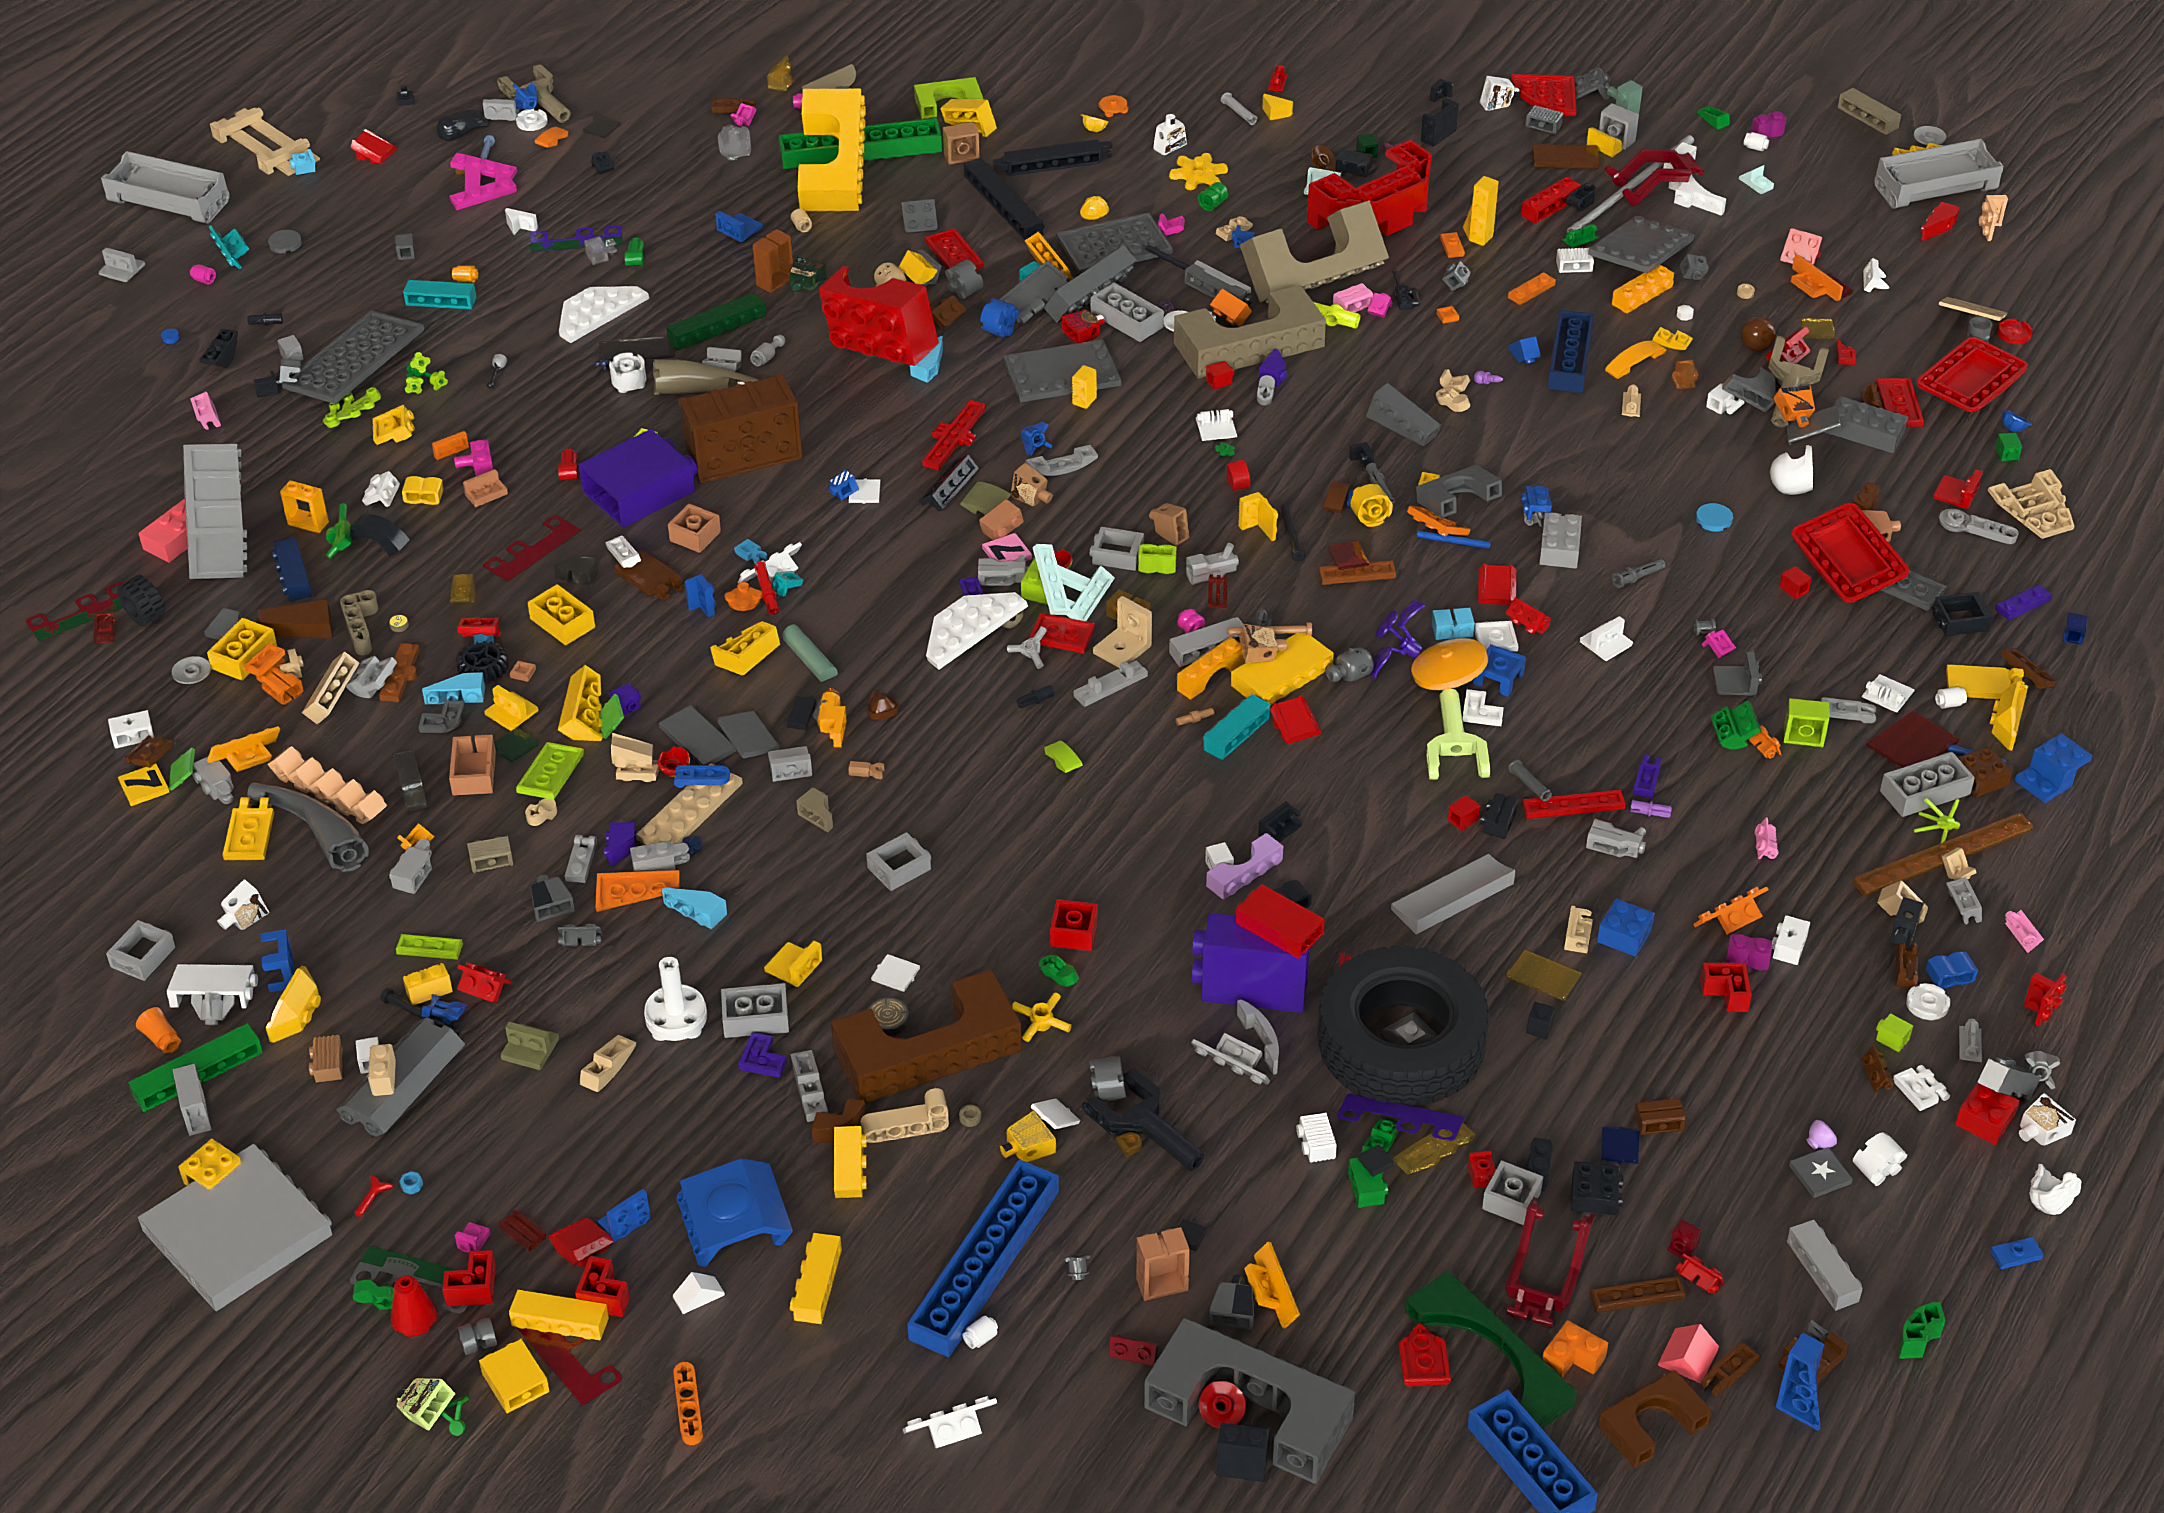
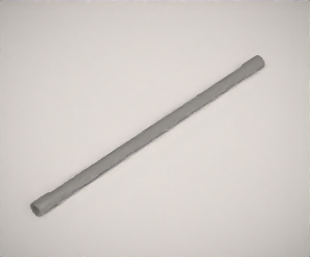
M1687 135L1671 150H1675L1682 142L1691 145L1694 143V138L1691 135ZM1654 162L1585 217L1567 229V233L1577 229L1582 230V227L1588 225L1624 196L1622 194L1624 189H1634L1657 168H1661L1664 163Z

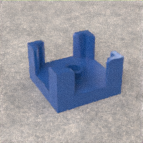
M1490 644L1486 650L1488 655L1487 666L1473 679V684L1481 687L1483 685V676L1501 682L1500 694L1508 697L1512 692L1513 680L1518 674V678L1521 679L1524 674L1526 657Z
M279 930L260 933L261 942L278 940L279 953L268 954L262 957L263 970L281 969L284 981L269 983V992L285 990L294 975V958L287 931Z

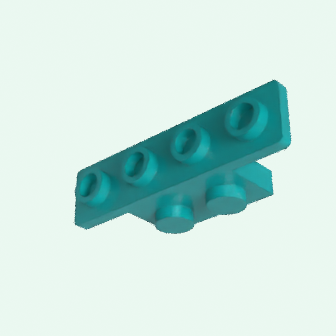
M210 225V235L216 241L215 243L221 249L222 254L227 258L226 260L232 267L236 266L240 270L242 267L237 259L249 250L240 233L234 228L225 237H222Z

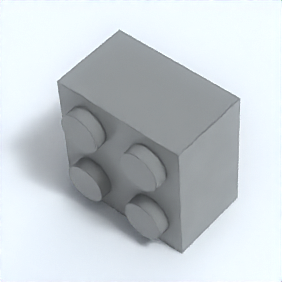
M1611 103L1601 112L1599 130L1621 140L1622 149L1626 150L1636 141L1639 114Z
M1501 1160L1484 1192L1482 1209L1524 1225L1529 1203L1533 1197L1539 1198L1541 1194L1543 1176Z

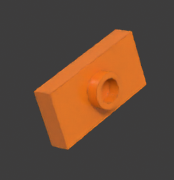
M1457 232L1440 235L1448 258L1464 256L1465 251Z
M462 431L433 442L432 447L435 459L439 460L468 449L469 443L466 432Z
M269 643L244 665L245 671L261 677L285 655L284 649Z

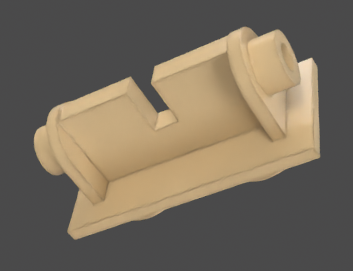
M1630 385L1627 392H1623L1622 415L1640 417L1641 394L1638 393L1636 385Z

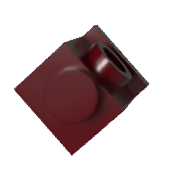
M1681 1219L1672 1232L1671 1242L1667 1251L1684 1259L1683 1253L1690 1257L1699 1246L1702 1230Z

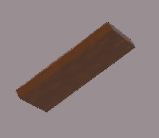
M1533 144L1534 167L1599 168L1597 145Z

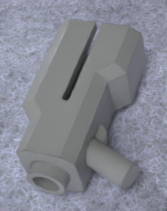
M1227 543L1224 551L1208 556L1198 554L1187 557L1186 574L1191 585L1219 579L1226 573L1236 571L1239 561L1237 555L1232 553L1234 545Z
M1020 555L1016 561L979 558L978 580L980 585L1011 586L1014 583H1021L1029 566H1026V557Z
M1595 819L1587 837L1586 848L1617 857L1626 855L1638 858L1639 853L1643 854L1646 842H1643V835L1646 834V830L1640 827L1632 833L1614 828L1612 823Z

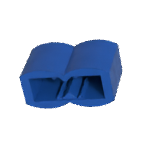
M1953 952L1949 956H1934L1928 960L1926 972L1934 985L1942 989L1971 983L1976 980L1978 969L1967 952Z

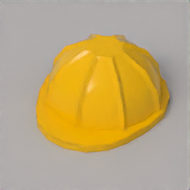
M1084 114L1080 115L1083 116L1084 126L1089 131H1102L1107 123H1109L1107 120Z
M1100 196L1089 197L1085 200L1080 210V215L1088 220L1098 219L1107 215L1109 207Z

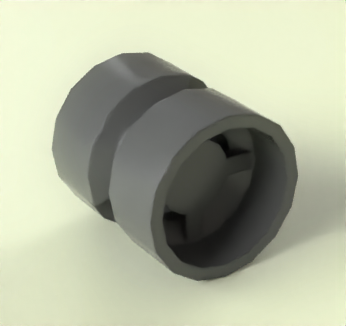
M1982 316L1971 318L1966 339L1976 337L1988 343L1992 329L1991 320Z
M490 1317L477 1320L475 1325L467 1323L457 1326L465 1356L478 1352L480 1347L486 1350L497 1346Z

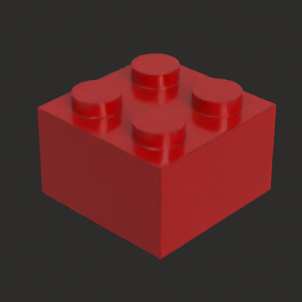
M1057 899L1050 928V947L1092 951L1098 923V904Z
M1977 1083L1960 1107L1955 1125L1996 1145L2015 1118L2020 1100Z

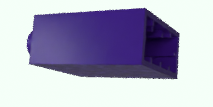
M652 429L579 464L583 493L623 528L695 492L694 475L698 473L696 463L691 456H682L676 450L671 439H662Z
M1209 913L1206 930L1195 929L1192 954L1202 955L1203 958H1194L1192 983L1202 984V1001L1237 1005V1001L1242 999L1255 1008L1303 1013L1308 983L1310 948L1298 959L1236 924V916Z

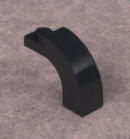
M362 515L350 527L351 542L361 537L373 539L381 545L388 555L400 551L409 541V538L400 528L378 515Z

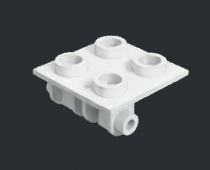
M1229 409L1220 410L1219 415V411L1216 410L1215 416L1213 411L1211 413L1207 411L1197 414L1196 421L1202 441L1237 437L1232 420L1233 411H1229Z
M1879 674L1873 682L1869 681L1867 683V690L1862 697L1897 713L1915 690Z

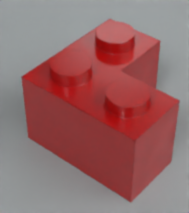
M1703 963L1700 977L1702 995L1724 996L1727 1012H1748L1752 994L1746 963Z
M493 1250L469 1251L468 1270L444 1271L443 1294L447 1307L493 1304L496 1275Z
M590 1256L575 1292L576 1299L607 1304L608 1315L623 1317L630 1298L627 1282L614 1280L612 1260Z

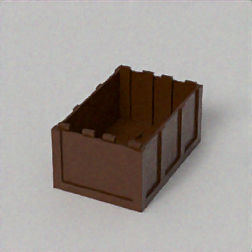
M782 373L775 375V377L754 382H744L742 385L721 390H711L705 394L679 398L686 441L685 455L691 456L696 463L698 473L695 476L699 484L802 459L798 403Z

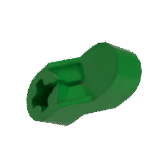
M1047 955L1039 961L1043 974L1051 977L1058 985L1068 987L1075 984L1079 979L1074 966L1066 964L1059 956Z
M371 1279L361 1280L354 1284L353 1299L359 1303H373L379 1310L391 1309L394 1288L390 1286L378 1287Z

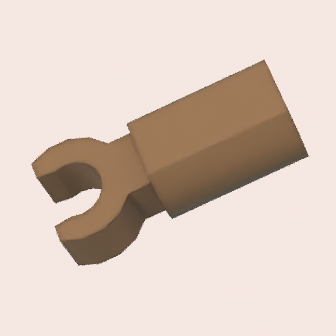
M850 761V776L883 778V763L872 765L867 762Z

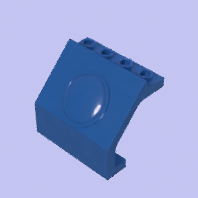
M741 1158L680 1181L682 1190L676 1197L698 1266L706 1267L718 1250L726 1245L757 1234L767 1233L771 1234L774 1245L782 1246L793 1232L769 1163Z

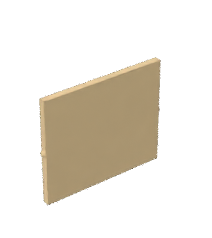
M1946 297L1939 302L1941 306L1998 321L2005 318L2008 313L1951 297Z

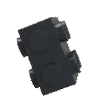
M1574 1161L1571 1211L1616 1215L1618 1206L1622 1207L1623 1193H1619V1189L1623 1188V1175H1619L1620 1166Z

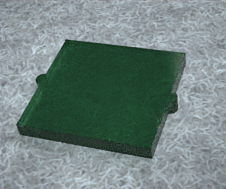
M518 727L494 742L495 750L499 755L504 756L511 763L538 746V742L531 738L529 733L526 734Z

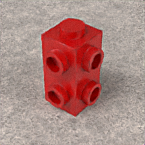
M1514 597L1505 613L1511 617L1510 621L1513 623L1526 625L1524 629L1532 634H1535V632L1543 634L1550 625L1551 617Z

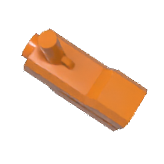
M284 658L277 661L261 677L256 676L257 680L262 683V689L281 704L289 703L292 701V698L295 699L304 692L300 679L292 673L285 674L280 670L279 666L286 663Z

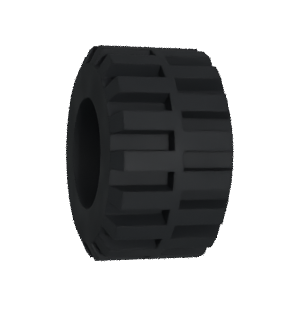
M136 575L117 587V594L122 607L129 617L140 626L144 627L165 614L164 603L159 592L142 575Z

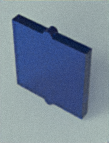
M1603 1127L1601 1160L1615 1161L1619 1164L1622 1162L1638 1164L1639 1131L1626 1130L1622 1127L1619 1129Z

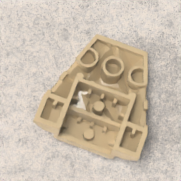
M2051 469L2036 473L2030 484L2010 490L2005 483L1988 488V492L1998 505L2042 539L2073 530L2075 527L2070 510L2065 506V495H2062L2060 491L2062 487L2061 482Z

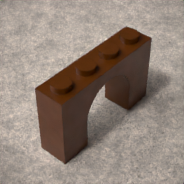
M1674 1370L1668 1375H1661L1656 1382L1642 1386L1632 1396H1625L1613 1407H1606L1600 1414L1598 1428L1629 1463L1636 1468L1654 1457L1656 1443L1637 1422L1636 1416L1639 1413L1649 1409L1666 1411L1692 1435L1709 1425L1712 1410Z

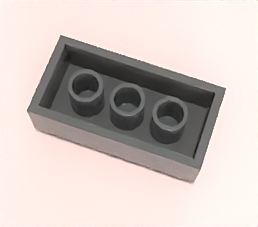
M1840 396L1835 405L1839 406V417L1842 427L1827 430L1825 433L1894 453L1905 434L1908 417Z

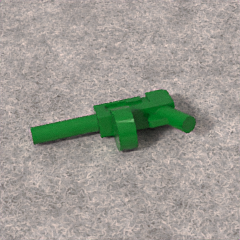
M344 503L339 505V522L335 524V527H330L326 531V540L332 544V548L326 553L330 559L339 550L342 551L351 544L350 523L346 521L347 505Z

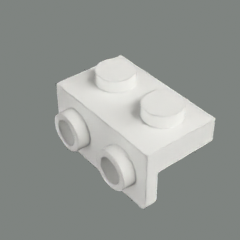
M388 471L371 478V483L365 490V495L362 499L366 506L379 500L386 507L391 505L400 483Z

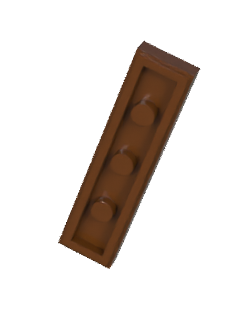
M1680 1276L1591 1289L1590 1296L1596 1313L1682 1300L1686 1298V1292Z

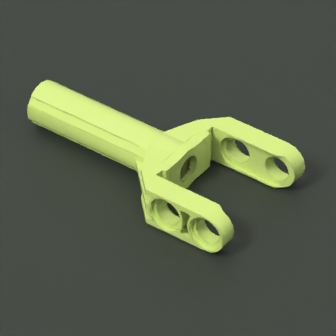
M1455 689L1443 690L1440 693L1444 734L1435 737L1427 744L1429 779L1438 780L1439 755L1460 756L1472 755V753H1476L1479 776L1481 778H1490L1487 742L1476 735L1464 732L1459 693Z

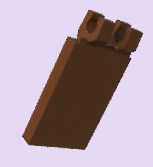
M642 549L637 551L641 561L637 562L634 566L623 568L620 563L613 566L614 573L647 595L652 596L655 594L664 601L670 598V594L666 593L669 590L667 585L678 592L684 589V585L680 584L683 582V578L676 571Z

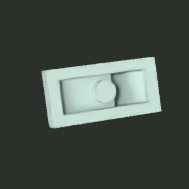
M1764 165L1739 176L1742 182L1760 194L1773 189L1774 186L1773 182L1763 176Z

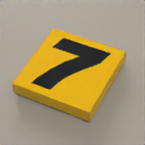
M154 764L151 768L144 767L118 777L119 783L131 806L170 793L157 764Z

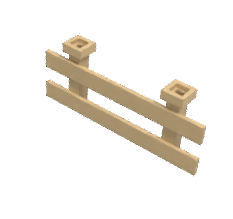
M254 107L250 110L244 108L236 112L235 117L229 120L223 118L217 122L210 123L213 138L224 143L227 141L226 136H230L257 154L259 169L268 175L274 172L273 167L278 168L288 176L294 174L295 170L291 169L290 162L287 160L292 158V154L307 152V149L310 147V143L306 138L294 141L262 120L263 111L259 107ZM250 125L282 148L272 151L241 129ZM312 153L315 162L319 161L320 157Z

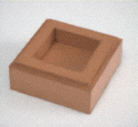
M517 661L510 672V677L528 682L535 672L536 666L535 664Z

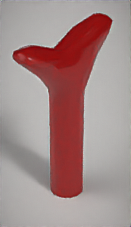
M370 1175L371 1188L355 1210V1214L362 1217L379 1193L393 1189L394 1186L391 1183H381L376 1176Z

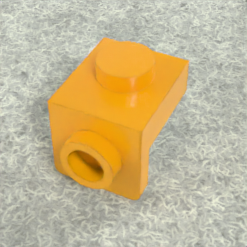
M418 823L406 838L401 835L397 838L403 842L400 846L407 850L409 846L414 847L419 840L427 839L430 842L435 836Z

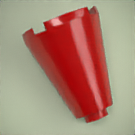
M410 1275L402 1276L394 1284L390 1317L391 1324L397 1333L399 1331L407 1337H415L427 1333L430 1330V1326L437 1321L438 1312L436 1306L415 1277Z

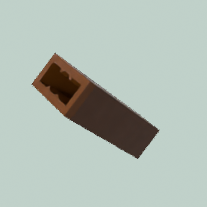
M327 599L258 610L259 618H256V623L272 628L275 637L333 638L331 615Z

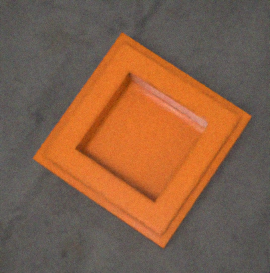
M1453 306L1437 309V316L1443 324L1459 320V314Z

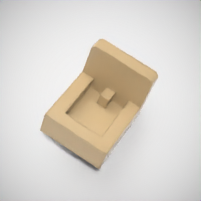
M1449 369L1445 370L1440 377V384L1443 388H1453L1458 393L1464 391L1470 382L1468 375L1452 377Z
M295 649L287 650L290 663L280 665V670L285 674L292 673L297 678H301L300 667H303L301 655L297 656Z
M1957 847L1942 856L1948 878L1958 880L1967 877V879H1970V876L1976 873L1975 868L1968 867L1963 848Z

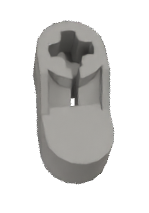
M1265 375L1260 378L1257 391V401L1260 405H1269L1272 402L1275 380L1272 376Z

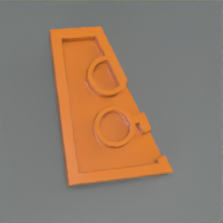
M1409 505L1407 513L1413 515V519L1425 522V526L1437 529V533L1441 535L1455 534L1468 536L1470 533V528L1457 527L1456 522L1440 518L1423 507Z

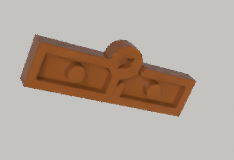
M1352 559L1347 565L1319 567L1322 585L1396 578L1393 560L1369 562L1363 566L1361 560Z
M400 643L394 658L397 663L393 668V673L385 680V684L379 694L380 701L399 702L407 681L416 679L417 670L414 664L420 652L418 644Z

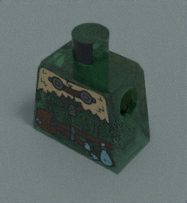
M797 256L789 272L792 289L794 291H800L801 289L811 291L827 278L826 264Z

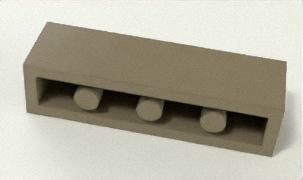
M1854 88L1840 94L1838 108L1885 135L1899 128L1901 114Z

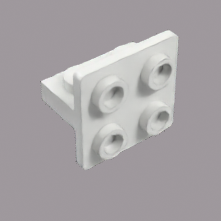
M1620 616L1580 638V643L1605 661L1633 645V642L1623 635L1625 620Z

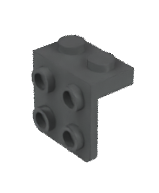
M1601 67L1590 70L1582 76H1577L1574 79L1575 98L1578 99L1598 89L1604 100L1609 99L1610 96L1607 95V90L1610 87L1609 82L1611 81L1608 74H1604Z
M934 199L901 202V213L907 234L937 230Z
M1746 652L1744 666L1713 667L1717 694H1757L1758 685L1762 683V674L1758 673L1759 660L1755 659L1754 652Z

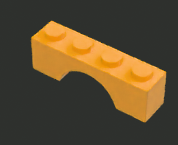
M1230 637L1177 673V691L1191 700L1205 690L1207 682L1217 670L1224 667L1231 672L1244 663L1241 643Z

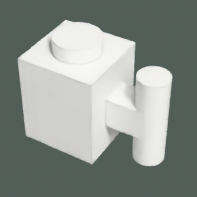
M1719 384L1708 393L1706 407L1719 414H1722L1724 411L1732 414L1744 404V401L1741 399L1735 401L1734 395L1722 390L1723 384Z

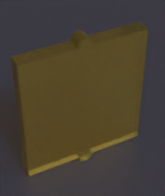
M1802 318L1801 329L1806 326L1810 331L1804 338H1835V327H1833L1832 319Z

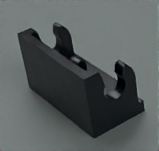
M1285 801L1259 821L1258 836L1261 837L1267 833L1280 843L1302 826V822L1295 817H1299L1301 815L1300 812L1289 805V802Z

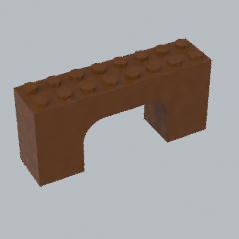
M992 970L952 982L953 1011L958 1019L957 1022L912 1038L895 1039L886 1035L872 1009L831 1021L833 1050L858 1100H864V1103L873 1102L876 1099L893 1095L897 1092L911 1089L918 1085L1022 1051L1021 1022Z

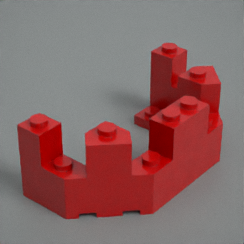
M1408 140L1386 150L1385 156L1397 164V170L1355 188L1336 173L1310 183L1307 223L1316 230L1330 225L1327 217L1335 212L1370 201L1379 230L1386 236L1411 226L1413 223V211L1426 212L1432 154L1413 140Z

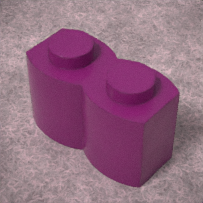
M1774 111L1768 115H1759L1753 119L1751 132L1766 135L1767 139L1779 137L1784 134L1787 117L1780 111Z
M1731 934L1726 963H1746V966L1755 970H1768L1773 942L1765 938H1750L1742 934Z

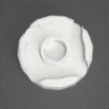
M534 109L523 110L516 118L517 126L526 131L539 130L545 127L548 122L546 112L540 109L538 111H534Z
M1923 983L1917 987L1913 986L1909 990L1906 1005L1915 1016L1926 1020H1936L1944 1017L1949 1011L1950 998L1949 996L1947 997L1942 988L1934 984Z

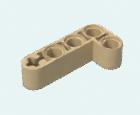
M934 1088L927 1091L924 1096L925 1104L864 1115L860 1122L862 1132L866 1134L867 1142L876 1143L945 1130L949 1125L943 1090Z

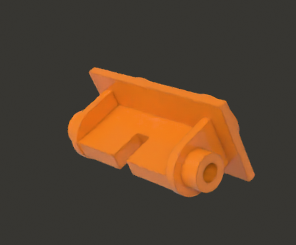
M1760 725L1762 732L1748 740L1754 746L1758 745L1757 749L1766 758H1773L1776 752L1781 756L1779 741L1775 737L1771 738L1766 728Z

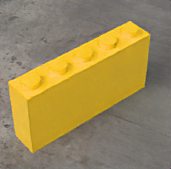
M1296 633L1286 639V650L1277 651L1273 661L1245 663L1231 671V686L1246 698L1253 694L1272 705L1274 702L1286 697L1289 693L1301 688L1304 684L1326 672L1327 667L1333 664L1334 653L1312 636H1306V633Z

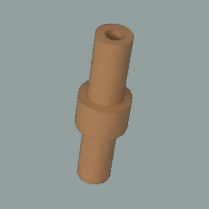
M1209 708L1202 711L1189 712V715L1176 718V724L1179 726L1189 722H1200L1203 718L1213 716L1214 710Z

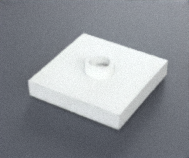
M1512 621L1474 623L1476 639L1484 645L1486 650L1492 644L1511 652L1518 651V642Z

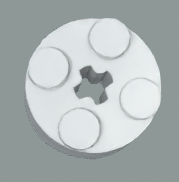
M622 353L616 355L612 362L610 361L611 381L619 392L626 393L630 390L645 387L644 359L640 355L636 357L633 356V353Z
M1882 1132L1865 1143L1868 1147L1863 1152L1859 1149L1853 1158V1163L1875 1186H1878L1885 1180L1887 1175L1894 1176L1902 1169L1900 1163L1906 1159L1907 1154L1887 1133Z

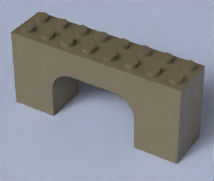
M1370 201L1341 209L1327 217L1336 242V249L1333 255L1309 263L1297 261L1289 251L1282 228L1253 237L1242 243L1240 248L1259 302L1266 301V304L1269 303V292L1301 285L1304 290L1314 289L1322 284L1326 285L1334 282V280H1341L1352 274L1357 275L1365 270L1369 271L1383 265L1384 260L1388 259L1389 256Z
M1298 285L1269 292L1268 318L1270 320L1237 328H1226L1217 324L1206 308L1175 315L1174 344L1199 379L1206 377V366L1225 361L1235 370L1263 363L1274 349H1278L1283 358L1322 348L1325 345L1326 319L1302 286Z

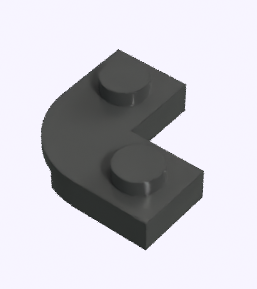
M445 700L441 714L422 713L419 732L445 733L458 727L462 721L465 709L464 701Z

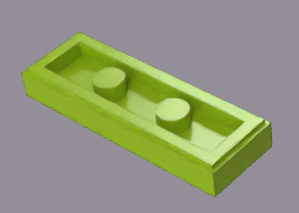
M401 934L396 947V953L399 955L458 960L463 941L462 939Z

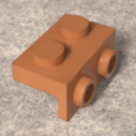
M496 469L463 482L465 495L475 507L508 494L507 488L498 478Z

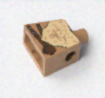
M1027 463L1021 465L1014 472L1011 497L1030 506H1036L1041 500L1048 504L1053 494L1046 491L1047 479Z
M1243 624L1239 639L1245 663L1273 661L1277 651L1286 650V639H1276L1274 629Z

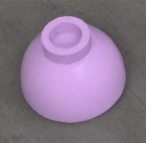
M1815 1120L1809 1130V1138L1806 1140L1814 1150L1817 1148H1830L1837 1144L1835 1134L1823 1121Z

